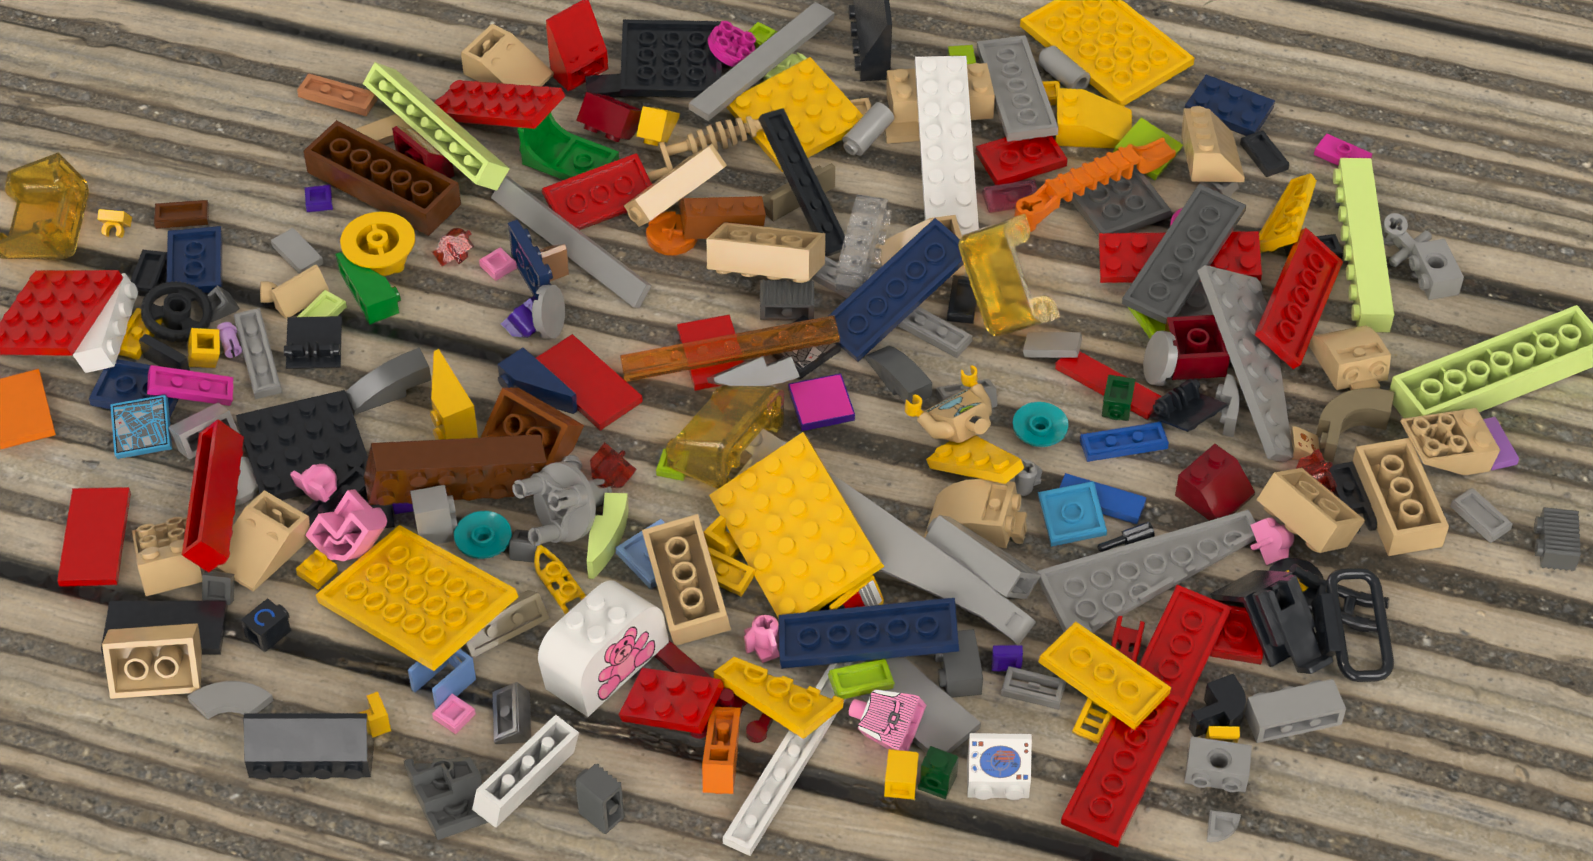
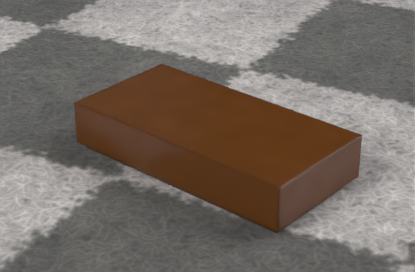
M208 200L155 203L154 224L156 229L202 226L209 223Z

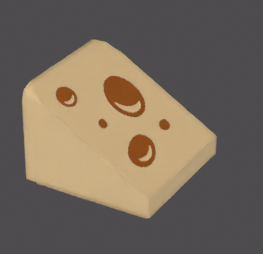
M1292 426L1290 434L1294 456L1292 460H1320L1318 435Z

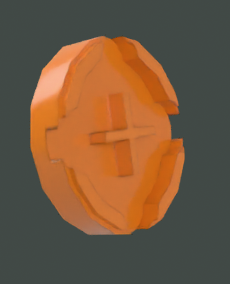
M674 211L659 214L648 223L646 228V240L649 246L654 251L663 255L676 256L686 253L698 241V239H684L681 215L676 214Z

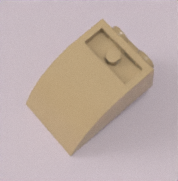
M1359 326L1312 336L1309 347L1336 390L1350 388V390L1360 388L1380 389L1378 382L1388 380L1391 353L1372 328Z
M971 479L953 483L937 495L928 525L939 515L949 516L995 546L1007 548L1010 537L1017 544L1024 542L1027 531V512H1019L1021 494H1017L1015 482L1008 481L1006 484L983 479Z

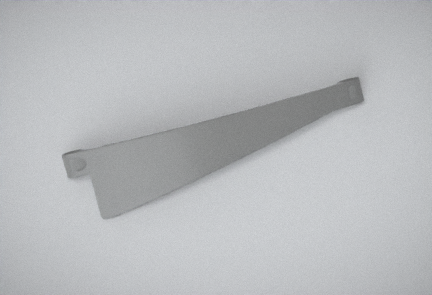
M753 423L737 444L738 447L747 451L752 457L736 477L786 443ZM829 472L884 564V567L879 571L940 599L955 598L957 607L983 618L996 630L1011 638L1017 645L1023 641L1036 623L1032 617L939 548Z

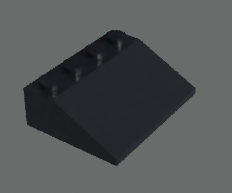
M853 0V5L848 6L849 20H854V22H850L851 37L856 38L852 39L853 54H857V56H854V70L859 71L860 81L887 80V70H891L892 46L889 0Z

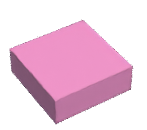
M501 247L479 260L480 267L495 281L517 269L516 261Z
M451 694L432 713L435 721L454 734H457L476 714L475 708L454 694Z

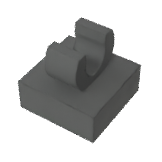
M205 571L202 575V601L226 600L227 605H231L234 601V574L215 571L208 573Z

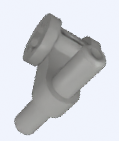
M1398 213L1389 214L1381 225L1384 245H1396L1399 249L1396 254L1389 258V263L1393 267H1396L1412 255L1415 243L1427 242L1432 239V234L1426 230L1413 239L1406 232L1408 228L1407 220Z

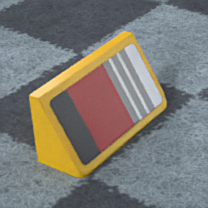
M872 574L845 592L829 605V610L882 605L884 599L874 575Z

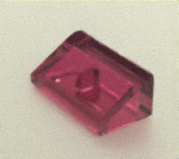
M1035 179L984 187L982 194L988 212L993 213L1015 209L1017 201L1034 194L1037 191Z

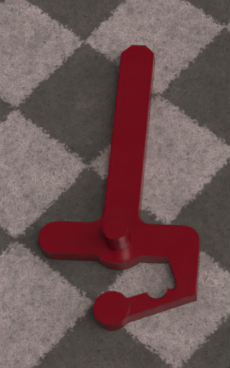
M670 640L669 643L654 655L671 672L712 678ZM723 688L715 707L741 708L742 713L743 707L748 702L735 695L731 689ZM762 713L759 720L751 721L746 727L748 740L753 743L763 742L767 738V731L774 719ZM708 722L702 734L689 732L690 735L697 739L705 738Z

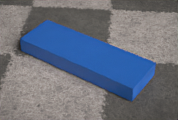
M1161 422L1080 435V443L1087 462L1168 449L1169 445Z
M1065 473L1059 488L1091 481ZM1094 482L1102 514L1138 524L1147 497Z

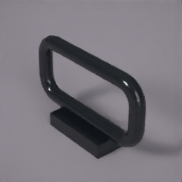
M1342 568L1335 570L1326 580V594H1320L1311 602L1316 625L1317 643L1321 654L1332 657L1336 656L1340 672L1345 678L1353 682L1385 680L1390 676L1394 668V656L1381 582L1374 572L1366 568ZM1362 579L1370 586L1382 658V666L1377 670L1359 671L1353 669L1349 663L1337 584L1341 580Z

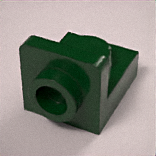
M1108 374L1102 417L1112 420L1129 421L1136 379Z

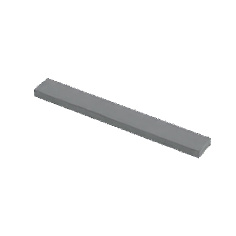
M814 2L689 103V110L709 121L834 20L835 13Z
M505 176L497 191H494L491 197L494 201L550 244H565L567 257L631 306L640 308L652 286L510 177Z
M826 256L825 264L811 278L845 298H848L868 280ZM919 306L898 325V327L955 358H958L972 342L971 334Z

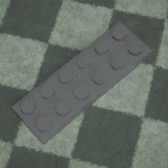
M1198 184L1123 296L1122 304L1163 324H1166L1167 317H1176L1201 280L1198 270L1204 265H1211L1245 213L1246 204Z

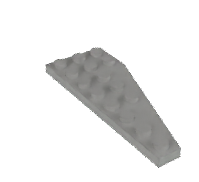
M1204 265L1198 270V274L1266 456L1269 460L1287 462L1294 456L1279 356L1254 335L1268 304L1262 293V285L1256 277Z

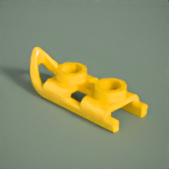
M537 546L534 557L535 571L566 614L569 612L566 603L578 597L583 600L586 595L563 562L544 546ZM544 553L552 562H549L541 570L539 560L540 555ZM556 582L560 588L554 590L551 583Z

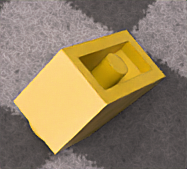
M643 106L637 137L644 138L643 143L658 146L659 142H668L678 122L680 113Z

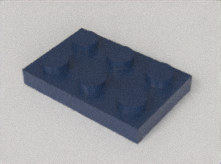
M1206 74L1185 104V108L1191 109L1194 106H1201L1205 109H1210L1231 131L1248 136L1260 130L1273 110L1275 100Z
M517 219L508 223L511 256L516 261L517 269L532 295L538 299L539 294H536L537 290L542 285H551L550 280L553 279V274L548 264L544 265L542 262V255L538 246L532 245L528 229H523Z
M221 226L168 231L167 282L181 281L186 282V284L190 283L201 289L204 293H210L217 285L222 288Z
M117 359L115 367L103 369L89 397L90 405L111 409L110 404L155 397L156 395L147 394L150 365ZM167 397L169 417H171L179 399Z

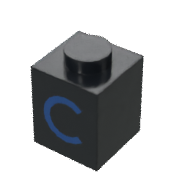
M268 598L241 619L245 637L264 653L291 632L288 611L280 604L275 605Z

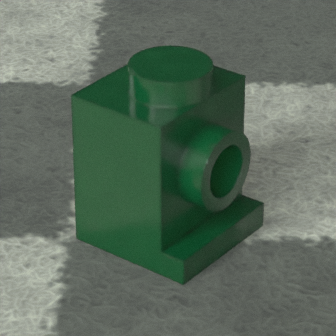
M930 746L921 764L918 790L946 800L957 777L959 756Z

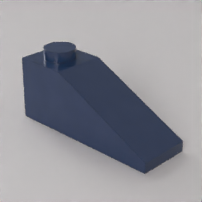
M521 348L497 364L498 382L502 388H520L555 409L575 414L578 411L576 393L525 348Z

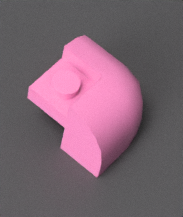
M355 489L347 490L335 511L318 514L305 536L328 559L348 561L364 555L372 548L385 528L387 518L380 507L372 508Z

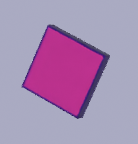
M841 373L788 384L789 395L801 431L855 421V412Z

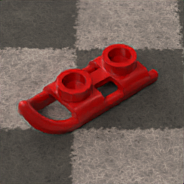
M1118 616L1111 646L1116 649V644L1119 642L1121 649L1116 650L1136 663L1145 622L1140 621L1139 629L1135 630L1121 626L1123 616ZM1134 646L1133 652H1129V647Z

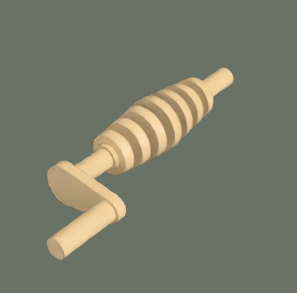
M748 116L746 117V123L743 124L741 118H736L737 126H733L731 119L725 120L727 129H724L721 121L715 122L717 132H714L712 126L708 125L706 126V135L703 134L702 129L696 131V138L690 133L687 135L688 139L683 142L665 146L664 142L659 143L666 167L647 172L650 181L659 180L673 169L669 156L688 150L695 154L698 152L697 148L701 147L702 150L709 144H713L718 151L717 142L719 141L724 150L728 148L727 139L729 138L732 146L738 144L736 136L740 135L742 142L747 140L746 133H750L751 138L757 136L756 132L763 129L759 120Z

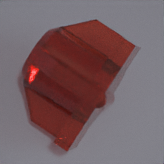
M453 228L439 240V248L435 249L432 253L442 267L454 259L460 264L468 258L467 251L474 247L469 239V236L472 235L470 230L464 231L461 228Z
M605 442L590 459L592 479H604V484L598 485L602 488H622L637 469L623 458L626 454L625 451L622 450L618 454Z
M1319 449L1314 450L1311 455L1299 459L1296 469L1303 468L1331 492L1337 487L1330 472L1333 464L1325 462Z

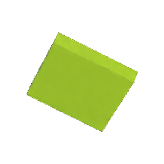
M1141 117L1115 146L1113 152L1117 151L1119 147L1124 148L1129 144L1144 146L1163 137L1171 149L1176 151V157L1182 150L1183 144ZM1174 158L1161 167L1146 173V175L1156 180Z

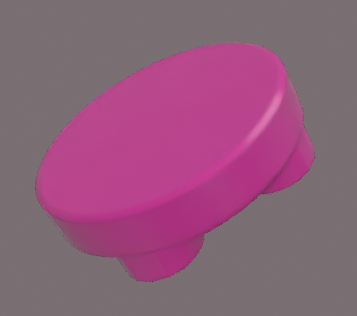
M721 21L708 37V45L714 56L731 67L736 66L756 50L754 45L756 41L755 36L751 32H744L733 26L729 21Z

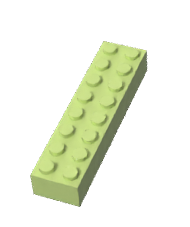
M1576 305L1396 375L1392 378L1389 390L1395 392L1392 404L1403 418L1477 408L1478 412H1481L1592 368L1593 323Z

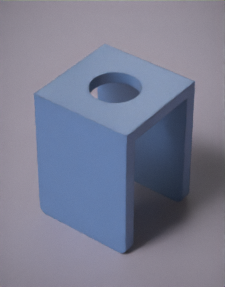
M462 649L455 652L435 671L419 662H416L408 669L411 689L416 692L448 664L455 668L432 689L435 709L451 694L458 696L476 680L473 658Z

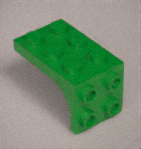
M551 112L535 129L518 127L517 130L520 139L519 151L522 164L561 180L619 160V151L566 131L556 122Z

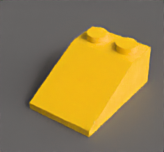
M1057 88L1055 119L1058 125V135H1055V141L1059 146L1114 149L1132 128L1131 109L1084 89Z
M437 349L433 355L431 394L433 411H430L432 422L436 427L433 429L435 440L478 438L474 405L444 356Z

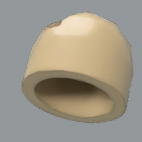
M261 281L260 302H274L271 290L278 286L273 282Z

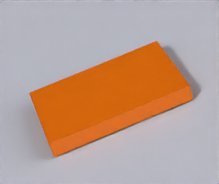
M36 369L1 378L0 450L56 435L40 370Z

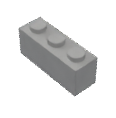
M1333 679L1326 681L1316 680L1303 686H1288L1275 692L1254 694L1248 697L1244 714L1256 743L1342 725L1346 707Z

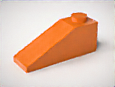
M714 707L710 715L702 762L703 793L733 794L741 708Z

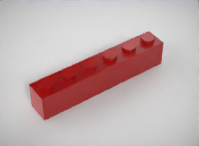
M219 419L199 433L182 556L208 573L217 566L225 564L230 556L229 549L233 534V518L236 512L235 502L238 494V479L241 473L240 463L243 455L244 436Z

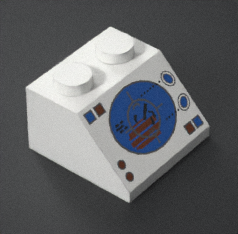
M970 733L967 757L968 798L981 800L990 798H1007L1010 800L1029 798L1032 735Z

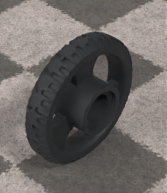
M171 281L170 283L159 284L152 288L142 301L141 318L144 325L156 337L159 336L163 340L187 342L191 328L208 329L212 321L213 309L210 299L201 289L190 283ZM169 294L164 299L163 306L153 304L161 296ZM192 301H197L202 307L203 316L200 322L190 318ZM162 318L167 328L158 324L156 320Z

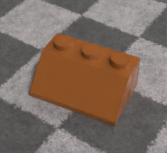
M762 196L682 198L678 201L684 239H707L724 222L764 227L766 214Z
M502 388L481 438L541 435L547 466L552 463L561 462L563 457L568 456L574 450L584 425L520 388Z

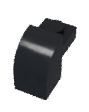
M1234 674L1207 683L1204 701L1207 706L1193 711L1191 714L1189 730L1194 737L1206 735L1209 726L1239 727L1243 718L1246 695Z

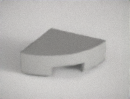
M1210 810L1207 842H1219L1229 838L1237 830L1241 814Z

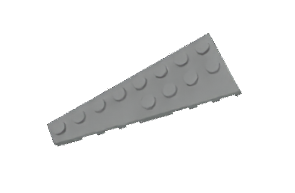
M1248 509L1038 570L1037 572L1041 574L1038 582L1063 632L1076 621L1093 633L1116 620L1118 616H1123L1255 541L1256 538L1250 525L1256 522Z

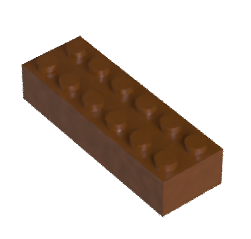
M337 120L303 150L307 173L382 212L394 213L405 218L414 229L428 236L461 205L458 182Z
M541 435L371 443L364 481L369 505L412 504L410 491L445 485L447 496L453 495V500L501 499L504 497H516L513 493L515 481L531 478L533 474L539 473L546 466L547 460Z

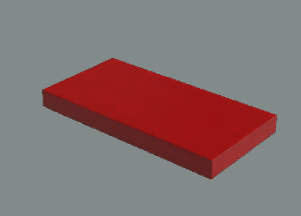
M635 153L542 188V193L549 208L580 231L627 213L628 211L624 205L651 186L652 183L638 154Z
M573 334L536 357L539 362L576 393L577 410L600 431L643 402L640 393Z
M129 487L72 488L57 579L59 586L118 585L131 497Z
M1177 584L1139 665L1170 686L1171 695L1187 700V707L1232 607Z

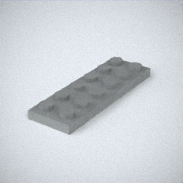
M1026 35L978 41L977 51L981 63H987L995 94L994 103L1007 141H1020L1022 139L1058 135V125Z

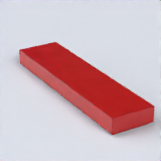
M1080 351L1077 358H1060L1055 366V369L1103 396L1105 394L1108 374L1126 377ZM1135 382L1130 411L1148 420L1150 415L1155 412L1153 410L1155 400L1162 396Z

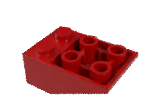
M581 0L546 20L550 69L554 72L552 77L566 90L571 91L585 83V76L599 75L609 69L607 49L589 0Z

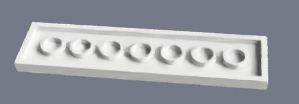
M966 56L915 57L925 220L934 217L956 215L962 239H978L979 225Z

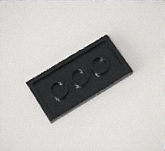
M109 601L102 643L110 629L198 623L202 655H221L228 610L227 601Z

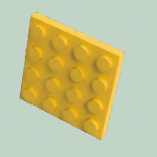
M811 57L743 92L727 106V109L735 118L742 119L743 124L746 123V117L748 116L757 120L762 114L784 108L807 158L842 140L850 129L863 117L862 113ZM763 129L756 132L757 136L753 137V139L783 172Z

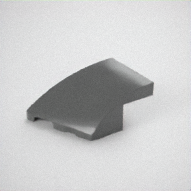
M455 757L453 759L433 758L432 763H414L413 759L404 760V766L414 792L437 840L489 823L472 810L476 790L482 785L481 774L471 757Z

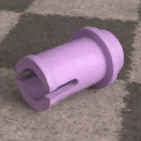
M230 322L219 324L217 329H219V337L225 356L233 358L232 349L235 357L240 355L242 348L236 336V326Z

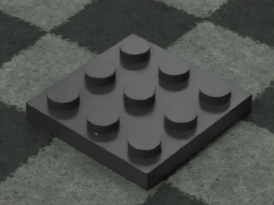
M1134 165L1131 179L1128 180L1121 176L1120 181L1116 182L1109 178L1107 185H1103L1098 181L1095 190L1085 187V192L1082 196L1073 192L1071 201L1098 237L1099 233H1129L1171 216L1169 206L1144 174L1137 170L1136 165Z

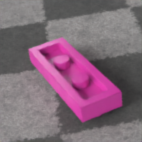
M150 365L147 394L156 396L166 395L170 398L212 404L220 403L221 405L230 406L233 401V377Z

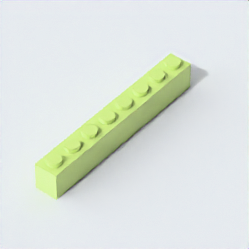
M374 62L363 85L475 184L497 191L510 168L396 69Z
M1340 158L1338 168H1334L1333 183L1338 185L1335 195L1336 203H1340L1338 221L1343 222L1341 241H1345L1346 244L1343 249L1344 261H1348L1346 280L1351 281L1349 285V300L1354 303L1351 309L1352 321H1356L1357 327L1368 326L1375 332H1390L1394 318V309L1371 158Z

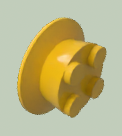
M372 212L357 217L345 227L340 238L342 252L349 261L358 266L370 268L382 276L402 272L405 268L404 264L407 256L415 244V232L412 225L405 218L390 212Z

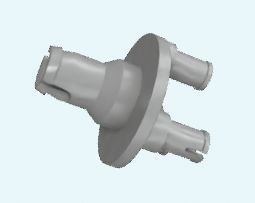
M567 462L549 464L539 473L533 474L531 478L515 481L513 493L517 498L521 499L534 494L535 510L542 524L540 527H534L529 530L528 538L530 543L539 546L547 542H572L586 536L593 525L596 508L604 506L605 493H612L611 487L598 488L597 485L604 484V479L588 481L576 466Z

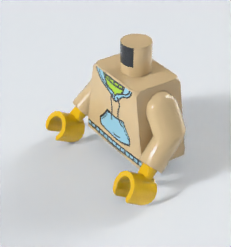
M970 366L972 374L970 376L965 375L964 371L961 370V382L964 386L971 387L970 390L965 389L924 412L921 409L922 398L914 394L912 398L913 404L908 400L905 402V413L911 417L917 416L918 423L934 439H945L960 443L976 434H984L991 426L989 417L992 414V405L982 384L977 383L978 373L975 366Z

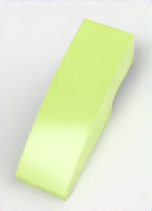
M605 493L603 516L595 515L589 532L587 552L588 579H594L605 568L616 551L615 547L622 540L629 513L628 493Z

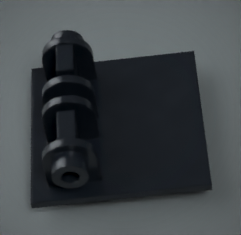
M342 316L287 317L286 345H284L286 369L341 368Z
M1187 379L1179 385L1180 387H1175L1173 391L1171 390L1155 400L1153 405L1155 412L1150 415V418L1189 432L1197 428L1199 424L1208 418L1215 416L1220 410L1227 407L1228 404L1200 394L1199 381L1197 379Z

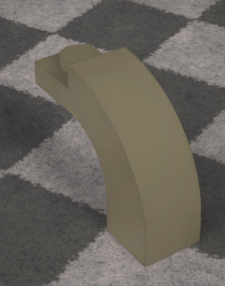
M1360 388L1344 392L1332 399L1321 413L1316 433L1321 438L1319 448L1324 449L1322 460L1334 462L1339 437L1345 430L1351 427L1369 426L1386 430L1395 392L1377 388Z

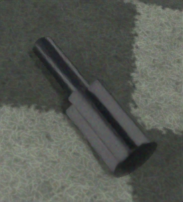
M1146 522L1121 531V536L1100 543L1097 548L1100 552H1104L1123 544L1128 545L1155 537L1154 529L1150 522Z

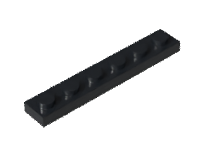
M784 108L762 114L758 120L812 232L825 233V256L828 257L846 251L850 247L849 242Z

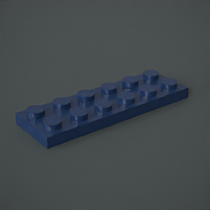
M934 218L819 324L820 328L838 342L841 348L852 358L859 362L974 255L973 250Z
M955 598L778 615L781 669L959 652Z

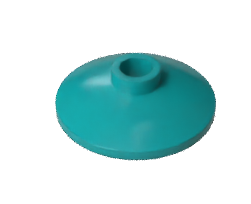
M1031 402L1016 411L1013 417V430L1017 437L1026 444L1036 447H1048L1059 443L1066 436L1068 419L1065 413L1053 404Z
M477 511L465 516L459 521L454 531V541L457 548L466 556L476 559L491 558L500 554L508 547L512 537L509 522L502 515L492 511Z

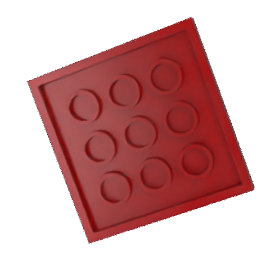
M35 270L0 321V355L73 356L123 280L119 270Z

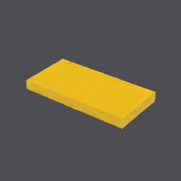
M1076 621L1040 655L1038 661L1132 729H1135L1170 694L1171 690L1170 686Z

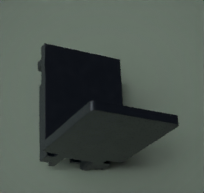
M1254 570L1210 594L1214 600L1244 603L1269 667H1273L1291 657L1297 673L1312 674L1334 662L1332 656L1321 654L1314 627H1316L1298 579L1296 575H1292V572Z

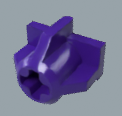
M535 296L514 308V311L501 323L511 336L529 338L536 332L532 318V306L534 300H538Z

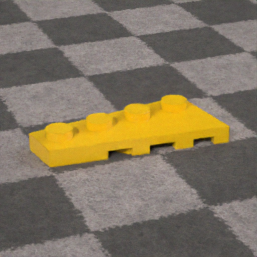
M1311 173L1291 179L1259 233L1260 253L1272 252L1279 247L1298 241L1317 181Z
M976 435L960 443L948 441L946 444L939 446L935 453L926 459L930 469L1006 484L1024 469L1020 458Z
M732 657L714 671V678L721 679L725 688L731 689L735 695L803 739L843 708L844 699L834 695L831 699L821 695V690L809 686L805 689L793 684V679L786 676L774 677L768 674L767 669L737 657Z

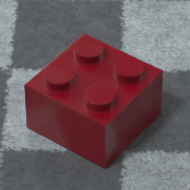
M1214 315L1167 317L1165 331L1171 332L1175 336L1176 340L1173 341V345L1177 346L1178 349L1177 364L1171 376L1172 380L1226 377L1230 357Z

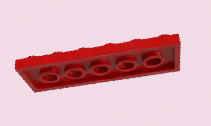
M457 80L434 103L456 122L535 129L564 99L565 94L562 88Z
M1306 227L1301 230L1298 241L1292 246L1254 334L1292 369L1300 366L1343 264V261Z
M1259 231L1232 232L1210 266L1256 277L1261 281L1262 267ZM1166 232L1099 233L1100 283H1133Z
M1169 694L1135 729H1132L1113 715L1061 817V824L1118 848L1186 708L1187 700Z

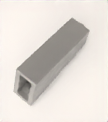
M939 515L928 525V534L925 537L927 541L1005 597L1027 599L1041 576L1037 571L949 516Z

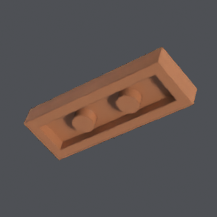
M308 74L297 89L298 97L363 116L368 115L378 100L377 96L369 90L313 74Z

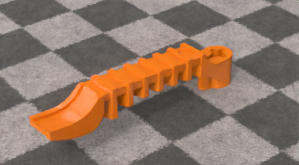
M1163 137L1144 146L1129 144L1124 148L1119 147L1113 153H1106L1104 157H1096L1094 161L1088 164L1086 162L1082 163V166L1077 169L1071 168L1068 173H1060L1052 180L1046 179L1045 183L1034 194L1017 201L1013 226L1019 232L1030 233L1036 229L1038 223L1055 209L1059 208L1061 198L1070 202L1072 201L1073 192L1082 196L1084 195L1085 187L1095 190L1098 181L1103 185H1107L1109 178L1116 182L1120 181L1121 176L1129 180L1132 178L1133 168L1136 164L1137 170L1140 173H1149L1174 158L1176 151L1171 149Z

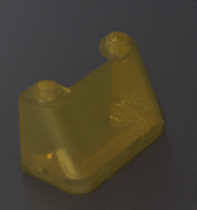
M59 152L8 171L5 191L17 204L9 235L7 236L0 232V259L63 260L73 256L76 251L89 195L86 180Z
M1025 214L969 232L959 240V251L985 327L994 336L1010 334L1061 318L1056 303L1051 297L1043 295L1032 298L1015 249V246L1026 242L1030 235V226Z
M724 385L720 389L717 388L713 392L711 399L683 430L668 442L666 446V454H668L667 466L719 489L732 480L728 478L730 470L733 467L738 468L740 466V454L762 429L777 433L784 425V391L774 386Z

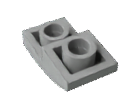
M1227 374L1224 385H1218L1215 399L1228 404L1227 407L1219 411L1222 413L1220 423L1224 424L1223 435L1234 437L1239 412V393L1233 375Z

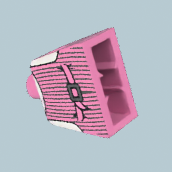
M873 690L868 703L857 699L852 701L849 708V716L860 719L858 729L867 738L887 749L909 751L927 705L916 695Z

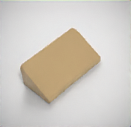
M314 265L271 291L275 308L287 319V317H291L308 307L324 290L329 292V288L319 267Z

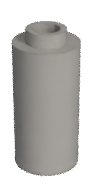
M1056 46L1046 47L1041 51L1038 62L1039 66L1057 81H1060L1063 86L1068 89H1085L1088 86L1090 74Z
M876 102L843 137L844 149L851 155L861 156L894 121L895 118L891 110L884 104Z

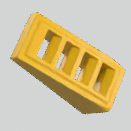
M1087 698L1072 733L1099 744L1113 715L1110 712L1105 714L1093 709V705L1101 706ZM1091 714L1102 719L1103 722L1102 724L1087 718V716ZM1085 723L1099 729L1098 733L1095 734L1083 729V724Z

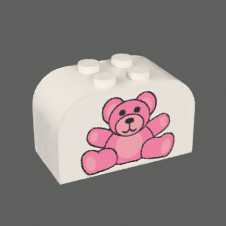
M609 580L601 583L562 617L545 635L538 652V663L545 689L589 717L669 643L663 612L616 581Z

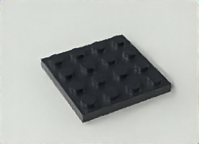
M623 19L620 96L696 98L721 78V61L714 56L708 45L710 33L721 21Z
M345 390L236 415L240 434L244 436V447L259 495L264 490L280 500L306 495L302 489L296 487L290 474L293 471L302 474L312 465L325 464L335 472L337 482L356 465L360 466L364 471L366 469L368 456Z

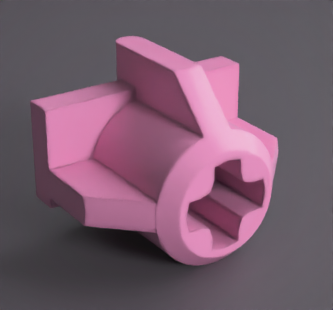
M325 464L312 465L302 474L296 471L290 474L296 487L302 489L306 495L315 501L321 500L326 502L337 490V476Z
M1273 517L1250 525L1257 543L1251 545V549H1260L1266 565L1289 558V548L1294 542V534L1288 531L1284 525H1280Z
M771 615L754 617L752 627L744 630L747 654L755 651L762 663L780 657L777 619Z

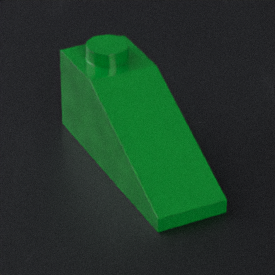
M342 252L336 253L339 273L369 325L399 314L398 302L401 301V297L396 286L391 287L386 277L372 269L352 263Z

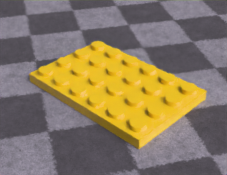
M1053 0L1020 19V27L1045 48L1056 46L1090 74V85L1110 101L1122 106L1127 105L1194 65L1195 58L1123 0Z
M804 432L709 495L719 514L726 518V526L747 564L755 569L754 576L777 617L783 614L818 611L884 567V564Z
M401 525L397 526L315 595L319 604L433 671L519 597L514 587Z

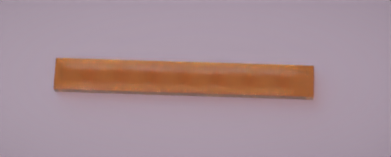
M833 315L620 355L624 379L628 382L840 342V335L835 316Z

